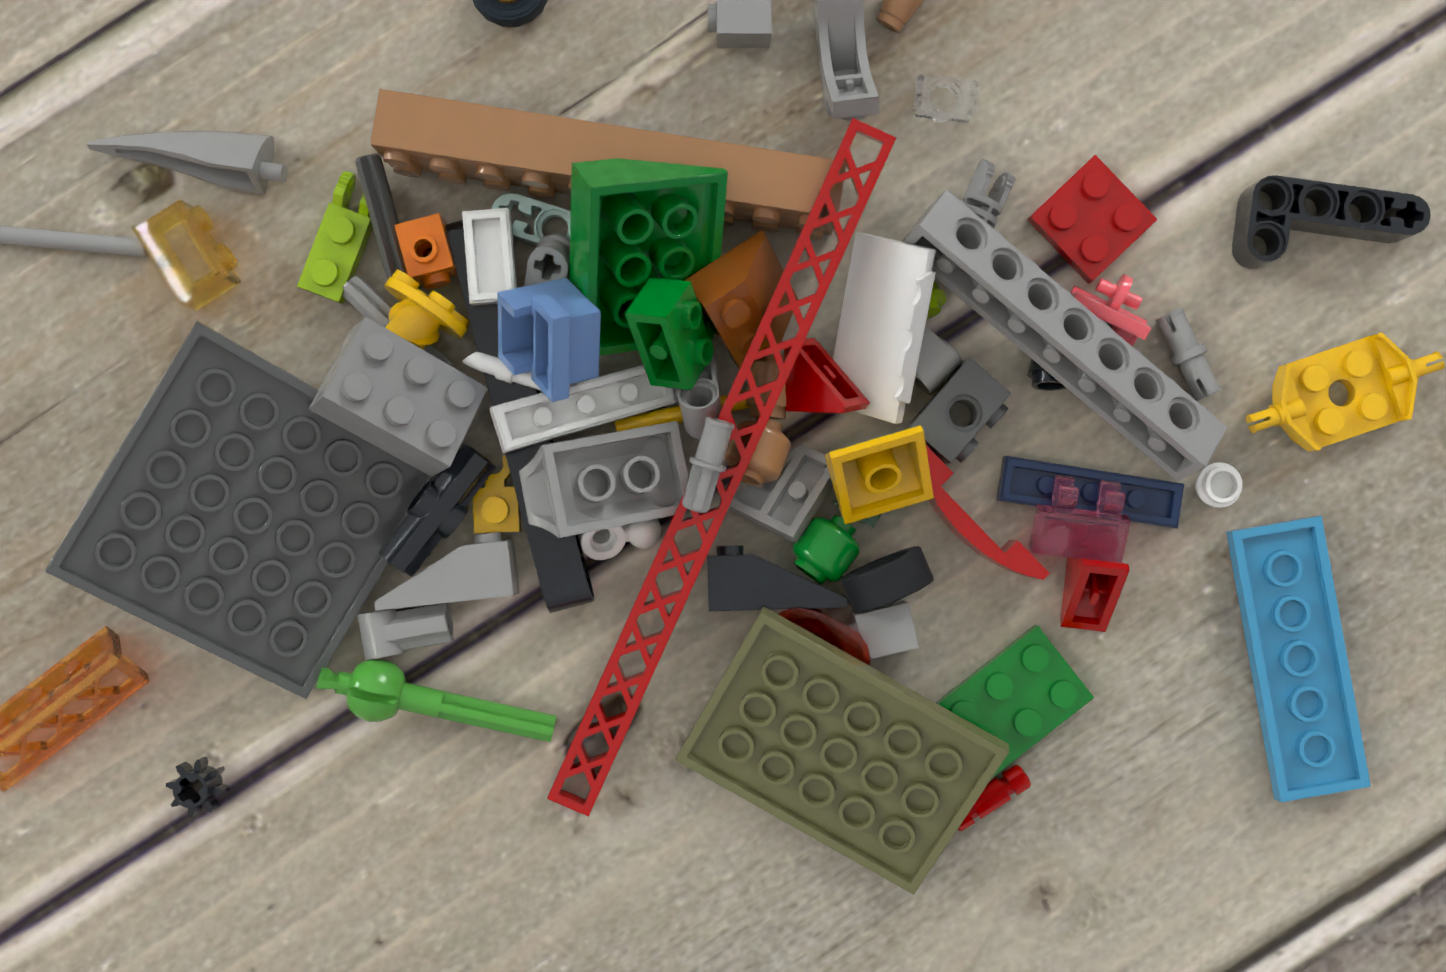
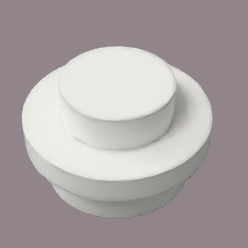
M1227 463L1209 464L1201 469L1197 475L1195 482L1197 495L1208 506L1215 508L1230 506L1239 498L1242 492V478L1239 472Z

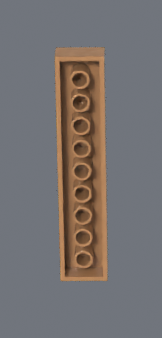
M379 89L370 143L383 157V161L394 167L393 172L400 175L421 177V171L439 174L438 179L453 184H465L466 178L483 181L484 187L498 191H510V186L513 185L528 188L529 194L543 198H554L555 192L571 195L572 163L622 158L724 168L728 172L724 226H731L734 220L750 222L752 223V229L769 233L778 232L779 227L795 229L797 236L801 233L833 159L385 89ZM845 161L843 162L838 175L845 173ZM844 181L833 185L829 193L836 213L840 210ZM825 204L818 220L829 216ZM832 223L813 229L809 238L819 240L823 239V234L832 235L834 230Z

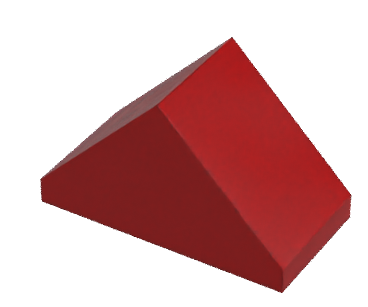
M806 338L785 383V411L845 413L866 409L870 404L868 399L815 338ZM790 347L784 349V360Z
M1067 557L1060 617L1061 627L1106 632L1129 574V564Z

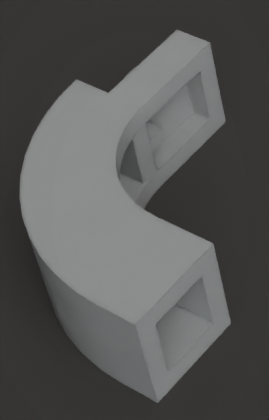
M813 0L818 63L827 115H832L833 119L841 118L851 121L852 118L861 120L867 115L879 114V95L871 75L867 56L864 0Z

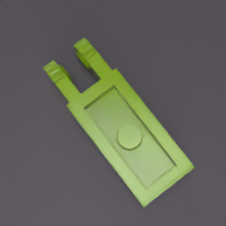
M345 170L340 175L334 189L332 203H328L297 287L340 304L345 302L343 286L355 276L373 229L364 193L359 203V213L347 209L356 186V174Z

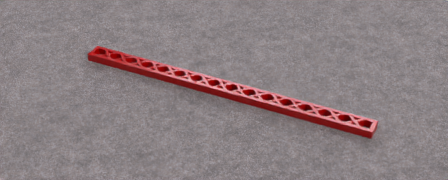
M855 118L851 119L717 419L735 425L729 441L734 440L741 456L738 464L726 468L725 472H720L716 486L721 501L719 506L709 509L706 513L691 511L692 516L683 519L687 508L682 504L684 491L549 791L548 800L589 817L897 137ZM856 133L882 144L875 161L856 168L850 151V146ZM845 160L848 171L838 175ZM869 172L863 185L859 175ZM851 179L858 199L854 206L836 213L829 194L831 188L835 184ZM825 204L829 216L818 220ZM849 216L844 229H842L839 219ZM832 223L838 243L833 251L816 257L809 237L813 229ZM805 248L809 260L798 264ZM829 260L823 274L819 263ZM812 266L818 287L814 294L796 300L790 285L793 273ZM786 292L789 303L778 307ZM810 303L803 318L799 307ZM792 310L799 329L795 337L776 344L770 328L773 317ZM766 335L770 346L759 350ZM790 347L783 362L779 351ZM773 353L779 369L776 380L757 386L750 368L754 360ZM747 378L750 389L740 393ZM771 390L765 404H763L760 394ZM754 397L760 413L757 422L738 429L731 413L735 403ZM751 433L744 447L741 437ZM732 476L725 489L722 479ZM713 518L708 530H706L703 521ZM696 524L702 543L698 549L681 555L674 537L677 531ZM670 548L673 558L664 561ZM694 560L688 572L685 563ZM677 566L683 585L680 590L662 596L656 577L658 573ZM651 591L654 599L646 602V599ZM675 602L669 614L666 605ZM658 608L664 622V627L661 631L644 637L637 619L640 614ZM633 632L635 640L627 643L631 633ZM656 643L652 653H650L648 646ZM640 650L646 665L644 671L625 677L619 662L620 657ZM614 673L617 681L609 684L610 679ZM634 685H637V687H636V689H635V691H634V693H633V695H632V692H631V690H630V687H631V686H634ZM621 690L627 709L625 712L607 718L601 699L604 696ZM596 714L598 722L591 724L592 719ZM618 726V729L614 735L612 727ZM602 731L609 747L608 751L589 758L583 744V739ZM577 755L580 762L573 764L574 759ZM600 766L596 775L594 768ZM584 772L590 785L586 799L561 789L565 779Z

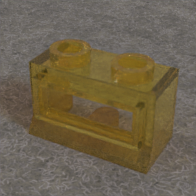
M179 199L150 219L132 226V229L180 304L198 310L242 281L234 268L239 266L235 256L224 243L218 245L210 233V230L215 227L208 214L200 205L194 207ZM180 223L211 269L209 273L195 282L164 235Z

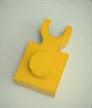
M503 455L502 470L496 474L492 473L485 481V488H480L473 497L474 534L522 532L521 511L515 488L507 487V479L511 476L506 455Z

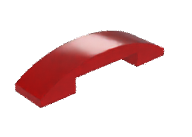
M926 445L934 496L933 499H929V502L941 520L964 544L988 561L1016 574L1044 580L1050 573L1018 540H1008L1000 548L941 487L954 473Z

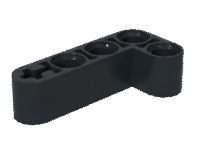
M1278 175L1267 176L1245 189L1239 197L1232 241V255L1235 261L1242 267L1257 269L1280 258L1286 252L1290 230L1381 243H1396L1422 232L1428 226L1431 218L1430 208L1425 200L1414 194ZM1260 191L1270 196L1272 200L1271 210L1265 209L1260 204L1258 196ZM1305 197L1314 202L1317 210L1316 216L1310 215L1304 207ZM1350 204L1355 205L1361 213L1360 222L1355 221L1351 217L1349 212ZM1396 213V217H1391V216H1390V217H1388V218H1386V219H1383L1384 217H1387V216H1389V215H1391V214ZM1254 235L1264 240L1266 244L1265 255L1259 254L1254 249Z

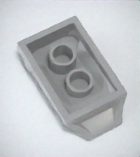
M678 421L542 445L534 458L519 470L529 524L541 527L558 538L673 516L689 480Z

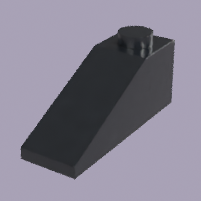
M744 545L716 546L717 555H707L709 611L761 610L763 606L769 610L847 608L846 597L754 554H744Z

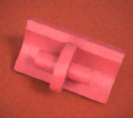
M1123 274L1116 284L1101 278L1095 290L1108 296L1107 301L1073 285L1070 293L1099 319L1110 323V328L1131 346L1135 344L1138 337L1143 340L1147 338L1152 329L1151 326L1146 325L1147 320L1121 308V305L1125 304L1137 310L1142 302V297L1129 291L1133 282L1132 277Z

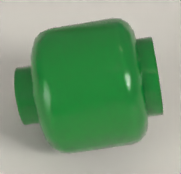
M834 515L831 520L824 517H813L798 542L792 545V551L796 557L793 564L821 585L826 580L831 582L839 581L860 552L859 544L852 537L856 529L849 523L845 524L843 518L838 515Z

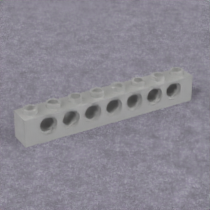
M947 189L924 211L902 242L936 249L932 271L936 272V279L1175 480L1179 481L1207 466L1227 430V426Z

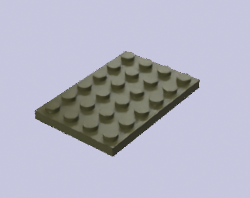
M763 606L678 751L675 760L914 895L1008 755L1009 744Z

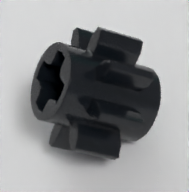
M207 757L197 759L194 769L188 762L177 765L176 770L180 777L166 783V787L173 789L174 800L171 806L181 805L188 808L189 817L199 814L202 805L209 812L220 807V804L215 796L230 790L228 785L223 784L221 774L225 770L224 766L217 769L208 766ZM199 780L203 787L197 793L193 787Z

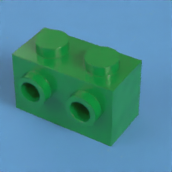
M649 278L625 313L648 380L652 386L691 390L705 367L711 363L714 354L713 342L708 336L702 318L701 305L697 302L691 281Z

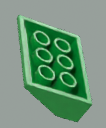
M622 158L572 163L569 281L601 311L599 356L638 350L625 313L649 278L684 281L721 257L728 172L724 168ZM702 313V318L708 336L710 339H714V332Z

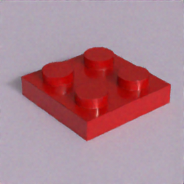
M1096 155L1083 165L1027 219L1088 284L1094 281L1158 220Z

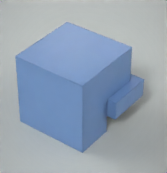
M567 278L497 292L498 358L513 375L531 372V380L551 402L568 399L569 384L599 377L601 311Z

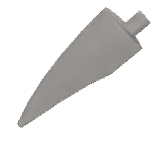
M163 131L88 141L86 144L93 151L157 165L196 177L223 189L265 195L269 181L284 183L288 174L285 164L273 163L274 138L269 135L223 131Z

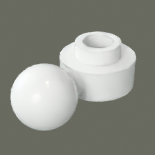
M658 519L607 528L601 534H594L597 531L577 535L582 550L588 557L595 560H606L616 556L623 549L625 542H630L633 546L641 549L654 546L661 537L662 529Z

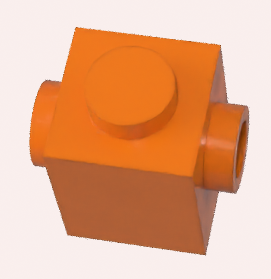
M440 213L394 225L407 275L418 282L419 285L423 284L425 289L445 286L451 282L450 277L457 275L446 233V224L448 223Z

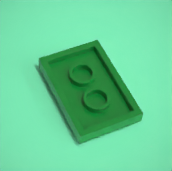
M1033 625L935 703L1009 744V753L994 774L995 776L1094 697L1039 626Z

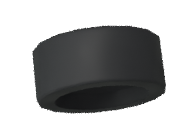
M919 546L909 547L881 557L849 572L841 578L842 585L855 613H863L898 601L921 590L934 581V577Z

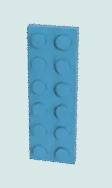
M1312 516L1226 531L1274 799L1279 802H1286L1371 787L1322 516Z

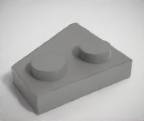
M798 445L790 451L782 473L776 481L765 482L763 487L748 485L734 495L728 510L796 544L833 486L824 458L825 454L806 445Z

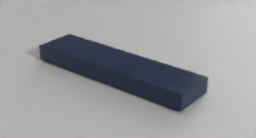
M1003 456L996 501L1167 528H1178L1184 484Z

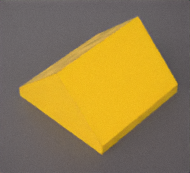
M921 425L828 452L824 455L845 524L934 498L925 436Z

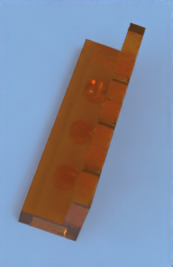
M105 626L0 706V757L20 755L17 764L5 773L0 771V790L3 792L149 682L148 673L122 654L119 635L109 627ZM115 668L129 677L119 686L100 687V680ZM92 700V707L84 713L63 714L64 707L72 701ZM56 727V734L47 741L27 742V735L35 729Z

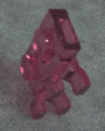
M1055 475L1051 506L1037 504L1029 543L1031 553L1122 563L1131 521L1128 515L1121 514L1126 495L1120 492V483L1101 480L1096 511L1075 509L1079 489L1074 487V477Z

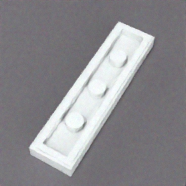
M641 365L569 385L568 399L551 402L544 393H539L492 406L489 410L502 452L507 453L677 403L673 388L650 385L645 368Z

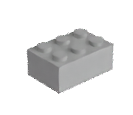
M365 316L349 331L309 410L433 477L451 466L488 387Z

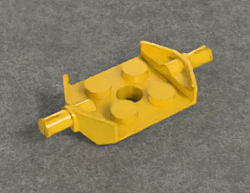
M1381 332L1278 366L1272 384V404L1268 405V409L1246 415V423L1264 419V421L1249 425L1248 429L1251 433H1256L1272 426H1281L1293 442L1310 452L1318 451L1322 447L1399 421L1412 419L1418 379L1420 376L1443 370L1445 367L1444 361L1426 366L1427 363L1442 359L1443 357L1438 351H1435L1432 354L1413 360ZM1335 381L1341 382L1348 391L1347 401L1342 406L1332 403L1328 395L1329 387Z

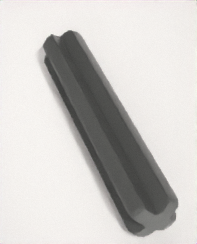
M378 153L360 156L356 158L355 164L388 280L396 269L407 274L394 226L399 224L381 156Z

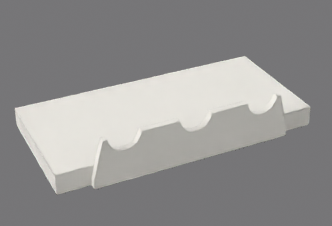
M863 232L855 233L833 360L870 402L866 409L854 412L893 424L902 423L905 405L911 401L936 273L932 271L936 249Z

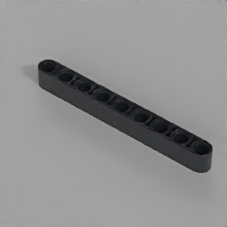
M463 220L446 224V233L478 352L498 358V304L472 306L469 303ZM484 373L492 406L540 393V390L515 382L512 384L496 379L493 375ZM553 439L505 453L541 590L549 613L595 601L591 579L578 535L558 538L551 532L541 527L530 525L528 522L519 470L534 458L542 445L554 443Z

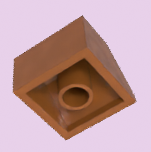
M762 230L684 280L691 281L704 317L719 343L738 368H740L784 271L766 234ZM792 287V290H793V293H794V295H795L796 300H799L798 297H797V295H796V293H795V291H794V289H793V287ZM786 292L778 307L789 303ZM792 310L773 317L770 328L776 344L782 342L793 314ZM766 335L759 350L770 346Z

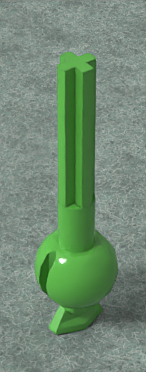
M370 659L359 663L353 673L339 671L337 674L329 668L322 667L316 689L319 690L334 689L335 693L346 695L349 710L356 717L367 722H381L394 717L398 710L551 742L557 717L552 714L406 683L403 671L396 664L385 659Z

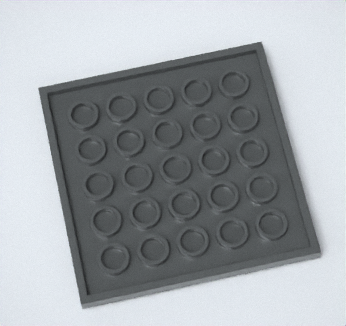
M196 321L44 572L307 699L319 678L321 668L327 666L389 563L380 555L379 551L408 515L407 509L416 494L430 479L434 481L438 474L431 477L309 410L318 392L317 388L203 323Z

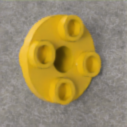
M396 269L394 274L386 281L384 287L400 302L395 303L390 309L389 322L385 328L423 350L427 345L438 341L440 336L439 329L455 338L462 339L467 332L470 321L454 310L456 306L435 291L427 295L418 289L420 286L418 282L406 273Z

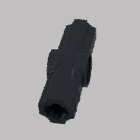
M463 442L451 466L440 472L434 481L430 479L416 494L407 509L408 515L379 551L380 555L396 569L412 577L431 554L441 538H448L459 526L469 509L468 503L489 478L496 466L474 448Z

